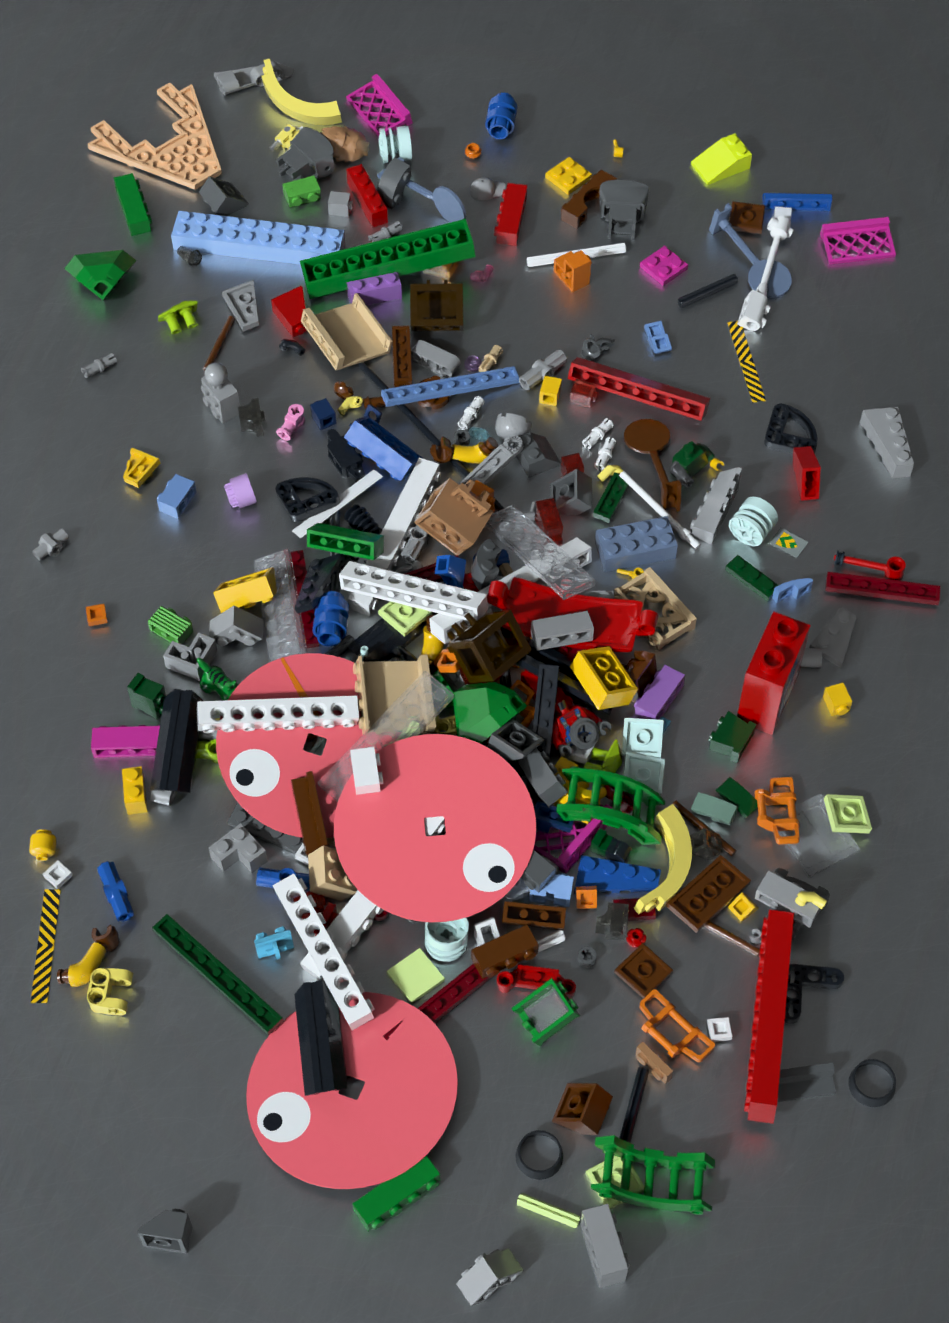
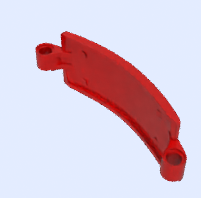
M517 577L512 579L510 589H508L504 582L492 581L487 595V602L504 611L511 610L523 634L531 638L532 620L588 611L594 626L593 641L565 645L566 647L585 650L610 646L613 652H631L636 636H647L655 633L659 617L658 613L653 610L642 611L643 602L579 595ZM508 622L502 626L503 628L512 631Z

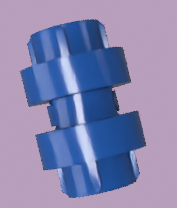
M498 93L489 101L485 127L489 135L495 139L506 138L513 132L518 106L514 98L508 93Z
M328 591L322 595L315 607L312 631L321 645L332 647L338 645L347 634L349 604L341 593Z

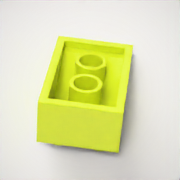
M734 133L718 140L692 160L691 165L704 182L709 185L750 169L752 154Z

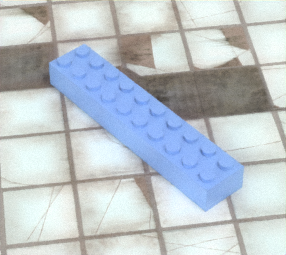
M178 211L171 234L173 250L300 264V260L344 250L345 231L340 229Z

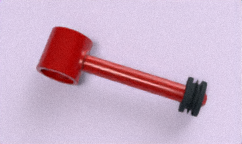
M839 550L834 555V565L840 564L842 566V563L885 571L886 579L901 581L904 576L906 563L900 557H891L888 559L887 564L845 556V552L841 553Z

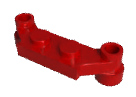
M518 965V968L514 971H503L497 976V986L502 993H508L514 987L538 989L551 978L564 984L568 991L565 994L569 999L573 998L576 992L575 982L571 979H564L559 974V969Z

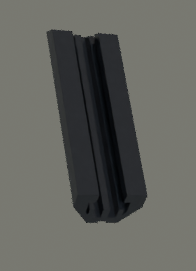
M381 618L347 647L357 656H360L361 647L367 646L368 656L364 657V662L389 661L394 657L392 650L395 649V646L401 645L404 648L423 633V628L427 625L426 620L404 637L386 620Z
M533 639L527 641L532 650L514 665L537 677L539 674V664L560 666L558 688L596 708L570 668L573 662L572 658L553 648L536 650ZM612 708L602 709L601 711L610 715Z
M174 689L164 697L150 786L151 791L165 790L191 793L200 735L197 721V702L203 701L193 690Z
M318 980L311 983H303L294 996L305 1096L348 1089L339 1006L325 981Z

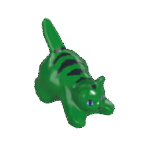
M197 658L199 666L204 670L200 682L202 691L206 694H211L215 691L223 701L228 700L239 684L236 683V680L232 681L227 677L222 668L214 665L210 667L203 659Z

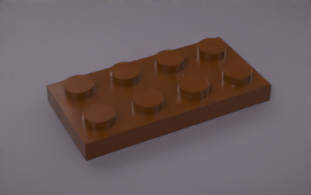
M720 855L668 901L666 907L697 933L747 888L751 880Z

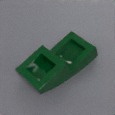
M731 777L716 789V792L724 801L738 807L737 811L744 818L748 817L758 807L757 800Z

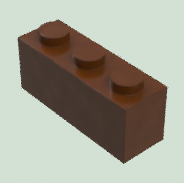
M504 901L502 924L528 925L529 927L564 930L566 908Z
M525 925L471 949V959L482 979L494 977L501 970L511 969L521 961L533 959L538 954L539 944L528 925Z

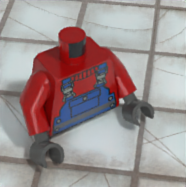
M564 699L556 702L558 714L555 715L552 743L557 750H560L559 757L565 758L564 752H567L569 756L572 754L571 746L574 744L571 743L568 734L570 733V726L573 725L575 720L581 718L593 720L599 727V733L603 736L606 735V731L602 728L606 727L611 731V724L609 722H602L597 715L588 709L578 705L568 707ZM584 728L582 732L578 733V735L583 736V739L584 736L590 734V732L584 731Z

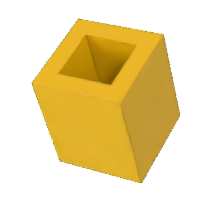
M544 376L540 389L539 403L557 406L561 393L562 379Z
M844 683L825 687L823 699L831 716L844 715L849 712L852 700Z

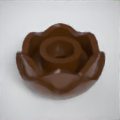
M338 380L334 384V393L345 400L354 395L353 389L347 387L344 382Z

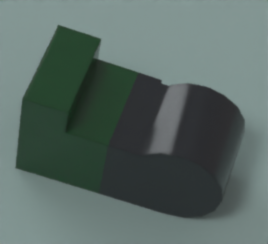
M599 828L591 842V852L616 862L624 863L632 850L627 843L608 835L607 831Z

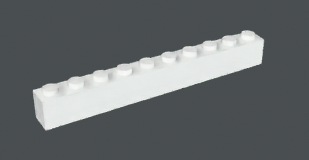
M423 458L418 459L380 534L384 535V553L375 560L368 559L365 565L393 571L394 566H398L400 554L408 538L411 536L412 528L415 526L414 521L428 501V497L433 493L435 483L440 481L442 472H440L439 463ZM351 592L348 598L350 610L368 616L371 615L373 610H376L379 602L378 598Z
M576 537L498 581L504 582L508 589H510L514 577L548 587L591 563V547ZM490 585L478 592L488 595ZM487 602L488 610L486 613L504 611ZM438 613L429 618L431 634L446 644L451 641L447 634L450 630L457 635L451 626L457 623L461 627L460 622L463 619ZM464 620L466 624L470 625L469 621Z
M443 816L424 819L426 836L443 835L445 833V819ZM359 891L354 894L327 928V930H331L336 939L333 941V944L336 948L340 946L345 958L347 957L348 950L357 945L363 931H367L371 927L376 914L379 915L383 911V909L369 901ZM323 947L320 953L328 952L329 947ZM308 952L300 963L302 968L317 980L324 981ZM333 964L329 968V970L335 971L334 968L337 966V964Z

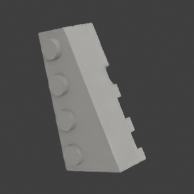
M889 407L863 410L860 425L862 428H865L869 440H872L876 452L881 455L882 462L892 479L910 477L914 462L899 408Z

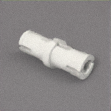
M475 396L471 405L464 410V415L458 422V426L461 429L467 430L471 422L477 418L479 410L485 403L481 397Z
M605 418L582 441L583 445L591 449L595 443L605 437L604 435L613 428V422Z
M607 437L603 448L599 450L597 461L594 464V468L597 471L600 469L601 472L606 467L608 460L612 458V451L617 444L614 438L610 441V437Z

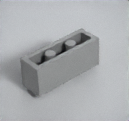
M588 611L537 619L531 622V636L536 650L593 641L594 626Z
M768 871L756 891V900L777 911L793 912L794 920L811 928L821 910L812 902H806L804 906L798 905L795 902L796 897H798L797 894L806 890L795 882L787 881L778 873Z

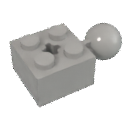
M220 363L208 365L205 369V376L201 378V390L204 394L203 402L212 409L216 419L219 418L222 423H225L241 415L238 391L227 379L228 372L224 365Z

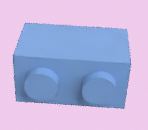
M175 474L172 480L170 479L167 482L163 493H160L157 497L159 511L179 519L196 494L195 481Z

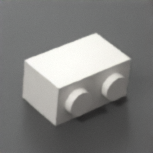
M374 747L350 750L356 795L380 792V784L384 783L382 772H378L377 766L381 765L379 753L375 754Z

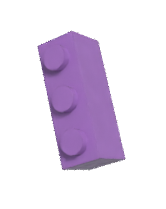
M397 272L347 282L350 303H352L355 293L364 300L366 306L402 298L401 282Z
M664 665L661 671L658 670L654 676V681L646 686L643 696L639 697L634 704L635 717L639 719L660 720V717L664 715L684 687L685 674L667 665Z

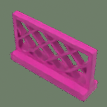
M378 74L372 76L373 81L346 96V100L378 138L380 132L377 130L378 126L386 127L385 134L387 135L388 128L394 131L397 127L404 124L406 126L413 124L410 112ZM370 88H374V93H366ZM355 97H361L360 102L353 101L352 99H354ZM365 97L372 98L371 102L363 101ZM375 98L383 99L382 103H374ZM365 106L369 107V110L361 111V108ZM378 107L380 110L379 112H372V108ZM384 108H390V109H391L390 113H382V112H383V109H384ZM370 116H375L377 120L369 121ZM381 117H388L387 122H380ZM392 118H399L398 122L391 123Z
M889 217L823 224L820 237L824 242L829 265L895 257L896 252L889 228ZM885 232L886 238L883 240L877 234ZM863 234H867L871 238L867 242L860 236ZM851 236L854 238V241L849 243L844 238ZM828 238H834L838 242L834 246L828 242ZM873 239L881 243L878 248L870 244ZM856 241H859L865 246L860 250L854 244ZM840 243L848 247L845 252L837 248ZM884 245L890 249V252L885 253L880 249ZM868 247L875 252L868 255L863 251ZM852 249L858 254L857 256H850L847 252ZM833 251H836L842 256L832 259L831 254Z
M600 804L601 807L612 809L608 804H605V806ZM592 819L585 828L576 829L575 823L582 821H574L573 830L570 833L559 830L556 833L544 834L538 831L535 836V843L546 839L547 846L537 847L534 845L533 850L559 867V871L566 874L591 846V842L599 828L603 830L607 828L608 825L602 824L603 820ZM574 835L575 839L572 842L563 843L564 836ZM560 837L561 844L549 846V839ZM562 849V854L558 858H555L550 853L551 850Z

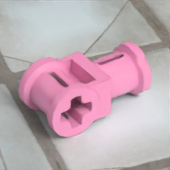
M293 404L288 408V413L284 417V424L276 431L281 439L290 440L293 431L297 432L299 427L305 423V417L303 416L304 408L301 405Z

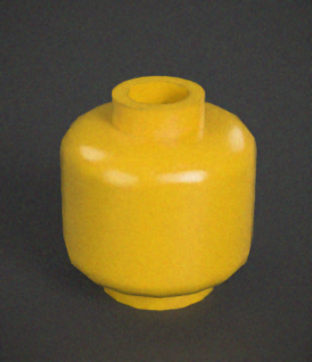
M37 830L30 837V854L35 856L36 860H48L49 857L56 853V836L50 830Z

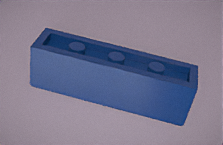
M763 193L765 210H775V207L792 208V210L830 211L832 204V194Z

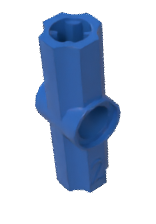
M106 861L101 863L97 869L104 885L103 889L108 903H111L118 922L128 921L134 916V913L127 898L128 893L123 880H120L114 862Z
M259 867L256 880L257 886L273 888L272 885L295 874L297 879L302 878L307 889L304 892L313 893L310 892L309 874L298 873L291 868L276 870Z

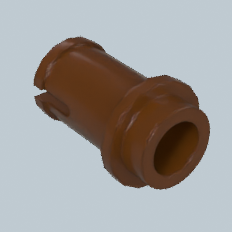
M367 396L363 398L364 409H367L369 404L375 408L386 407L382 396L372 398Z

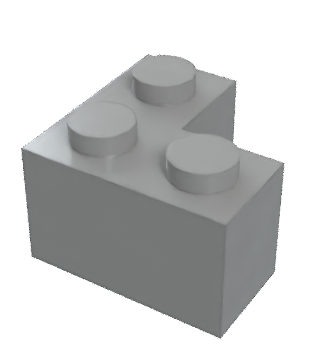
M234 605L210 620L209 637L214 638L216 643L223 647L234 640L252 646L263 639L264 620Z
M198 633L190 647L172 641L163 655L166 668L200 681L204 670L199 666L197 658L203 659L210 665L217 653L216 640Z
M241 823L209 847L211 859L223 872L238 860L251 873L268 862L266 850Z
M509 1248L501 1251L496 1249L489 1255L483 1253L478 1256L474 1261L476 1264L463 1271L461 1274L462 1278L456 1284L469 1304L473 1306L484 1302L497 1288L511 1284L524 1270Z

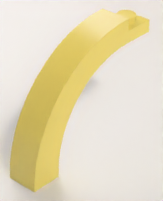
M270 59L264 60L265 67H262L264 75L261 77L265 90L272 102L282 112L293 119L308 124L332 125L342 123L337 101L310 103L293 97L278 83Z
M674 804L660 811L654 820V825L660 831L667 845L669 853L668 875L661 885L638 900L634 907L638 914L644 911L650 912L655 907L658 911L666 907L667 902L679 892L691 866V838L685 821Z

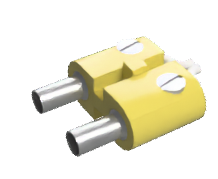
M288 124L275 137L276 142L270 147V150L274 152L279 146L290 150V141L294 139L303 126L293 127Z

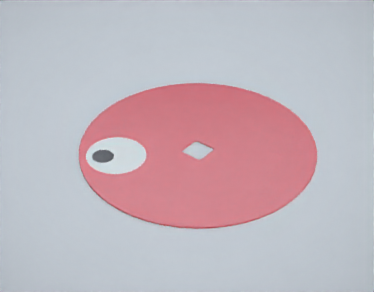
M304 653L282 657L308 697L357 696V699H359L358 693L355 692V681H357V676L353 673L355 662L320 653ZM281 658L261 666L248 675L232 692L228 700L300 697ZM339 710L333 711L335 715H342V712ZM279 712L273 714L277 718L283 717ZM301 712L293 713L296 717L303 716ZM255 713L253 715L257 719L263 717V715L260 713ZM240 714L233 715L235 719L243 718ZM359 720L357 725L353 727L338 725L332 728H323V726H315L312 729L295 727L291 730L275 728L270 731L263 730V728L253 731L236 729L233 732L217 730L216 752L219 768L226 786L241 807L262 824L295 837L302 838L291 779L303 778L306 776V772L313 771L326 838H333L334 818L338 800L344 786L353 774L350 750L374 747L375 752L385 746L398 741L402 735L363 736L362 729H359ZM309 733L327 739L321 756L303 750Z
M425 734L412 736L391 743L375 752V754L379 753L381 765L377 766L378 772H382L384 783L380 784V792L356 795L353 774L343 788L335 811V846L340 863L350 881L361 894L379 908L396 916L421 922H448L463 919L484 911L502 899L515 886L527 868L532 856L536 836L534 806L519 774L504 758L490 748L473 740L454 735ZM443 816L446 834L426 836L424 819Z
M362 993L364 999H369L375 1009L372 1011L374 1019L354 1030H351L339 1008L346 1074L365 1082L356 1100L340 1095L339 1091L321 1092L316 1095L305 1096L296 1011L284 1019L264 1041L255 1057L248 1078L246 1092L247 1111L258 1143L272 1161L285 1172L304 1182L325 1188L356 1189L369 1187L391 1180L415 1166L433 1149L442 1137L452 1117L457 1098L458 1080L454 1056L446 1038L436 1024L419 1009L405 1001L380 993ZM352 999L349 1002V1006L357 1005L359 1000ZM401 1022L397 1029L389 1036V1039L386 1040L383 1035Z

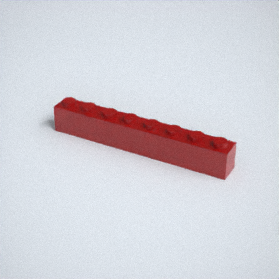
M576 357L571 362L567 378L700 421L706 416L711 399L580 357Z

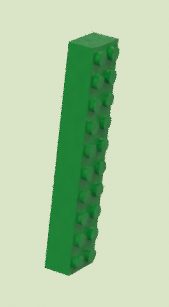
M466 219L300 260L309 299L348 290L347 282L394 272H397L398 276H403L476 256Z

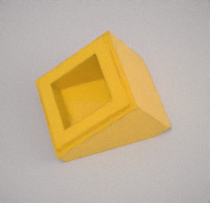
M742 892L728 906L741 922L759 909L752 899Z

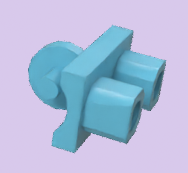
M284 926L276 928L275 934L267 936V933L264 932L256 934V940H254L259 959L275 954L278 960L281 959L280 952L294 948L291 932L286 930Z

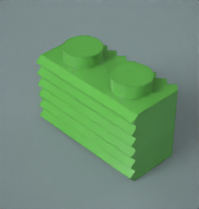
M314 175L282 184L283 194L290 208L321 199L320 187Z
M160 606L155 614L148 619L150 631H153V633H156L166 641L168 640V642L174 641L183 644L193 633L190 619L185 616H178L172 608L167 609Z

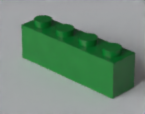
M133 173L114 177L116 192L131 236L151 232L150 225L152 224L150 214L147 215L148 207L146 202L143 203V192L138 190L140 189L139 180H135Z
M316 523L307 529V547L375 560L384 553V535Z
M426 1155L420 1162L403 1174L381 1183L352 1203L353 1211L368 1232L371 1229L376 1230L385 1223L384 1220L391 1215L395 1217L401 1213L405 1205L418 1201L422 1193L435 1189L439 1185L440 1173Z

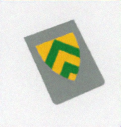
M780 527L769 544L797 558L808 544V541Z

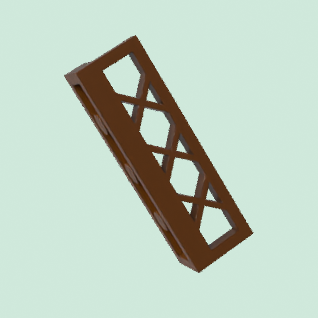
M392 326L394 388L400 387V385H412L410 327Z
M313 771L306 772V776L303 778L291 779L306 858H308L310 853L323 845L328 847Z

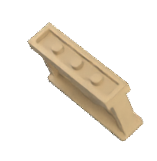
M651 567L621 587L614 589V599L629 600L625 594L629 592L639 594V596L631 594L630 597L643 602L642 611L644 610L645 599L652 603L662 602L664 604L662 617H658L656 629H661L663 632L664 626H667L669 632L665 635H660L655 630L653 635H647L650 644L656 646L658 650L687 631L690 632L695 629L697 618ZM643 583L646 584V585L643 587L642 590H640V589L637 588L638 586L642 585ZM670 610L672 613L668 614L669 617H667L666 611ZM681 623L680 626L673 629L672 625Z

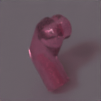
M486 265L484 270L472 272L470 279L476 282H485L490 277L494 268L491 265Z

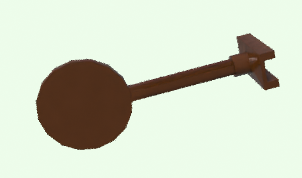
M640 419L632 422L624 431V442L635 452L650 454L662 484L661 506L665 510L675 508L676 511H680L681 482L680 480L669 482L658 454L670 441L669 429L663 423L653 419Z

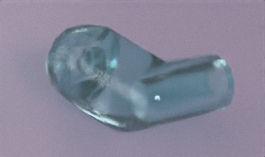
M471 427L469 429V434L473 439L485 442L490 437L483 428Z

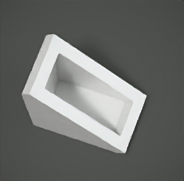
M493 917L474 924V938L478 946L500 937Z

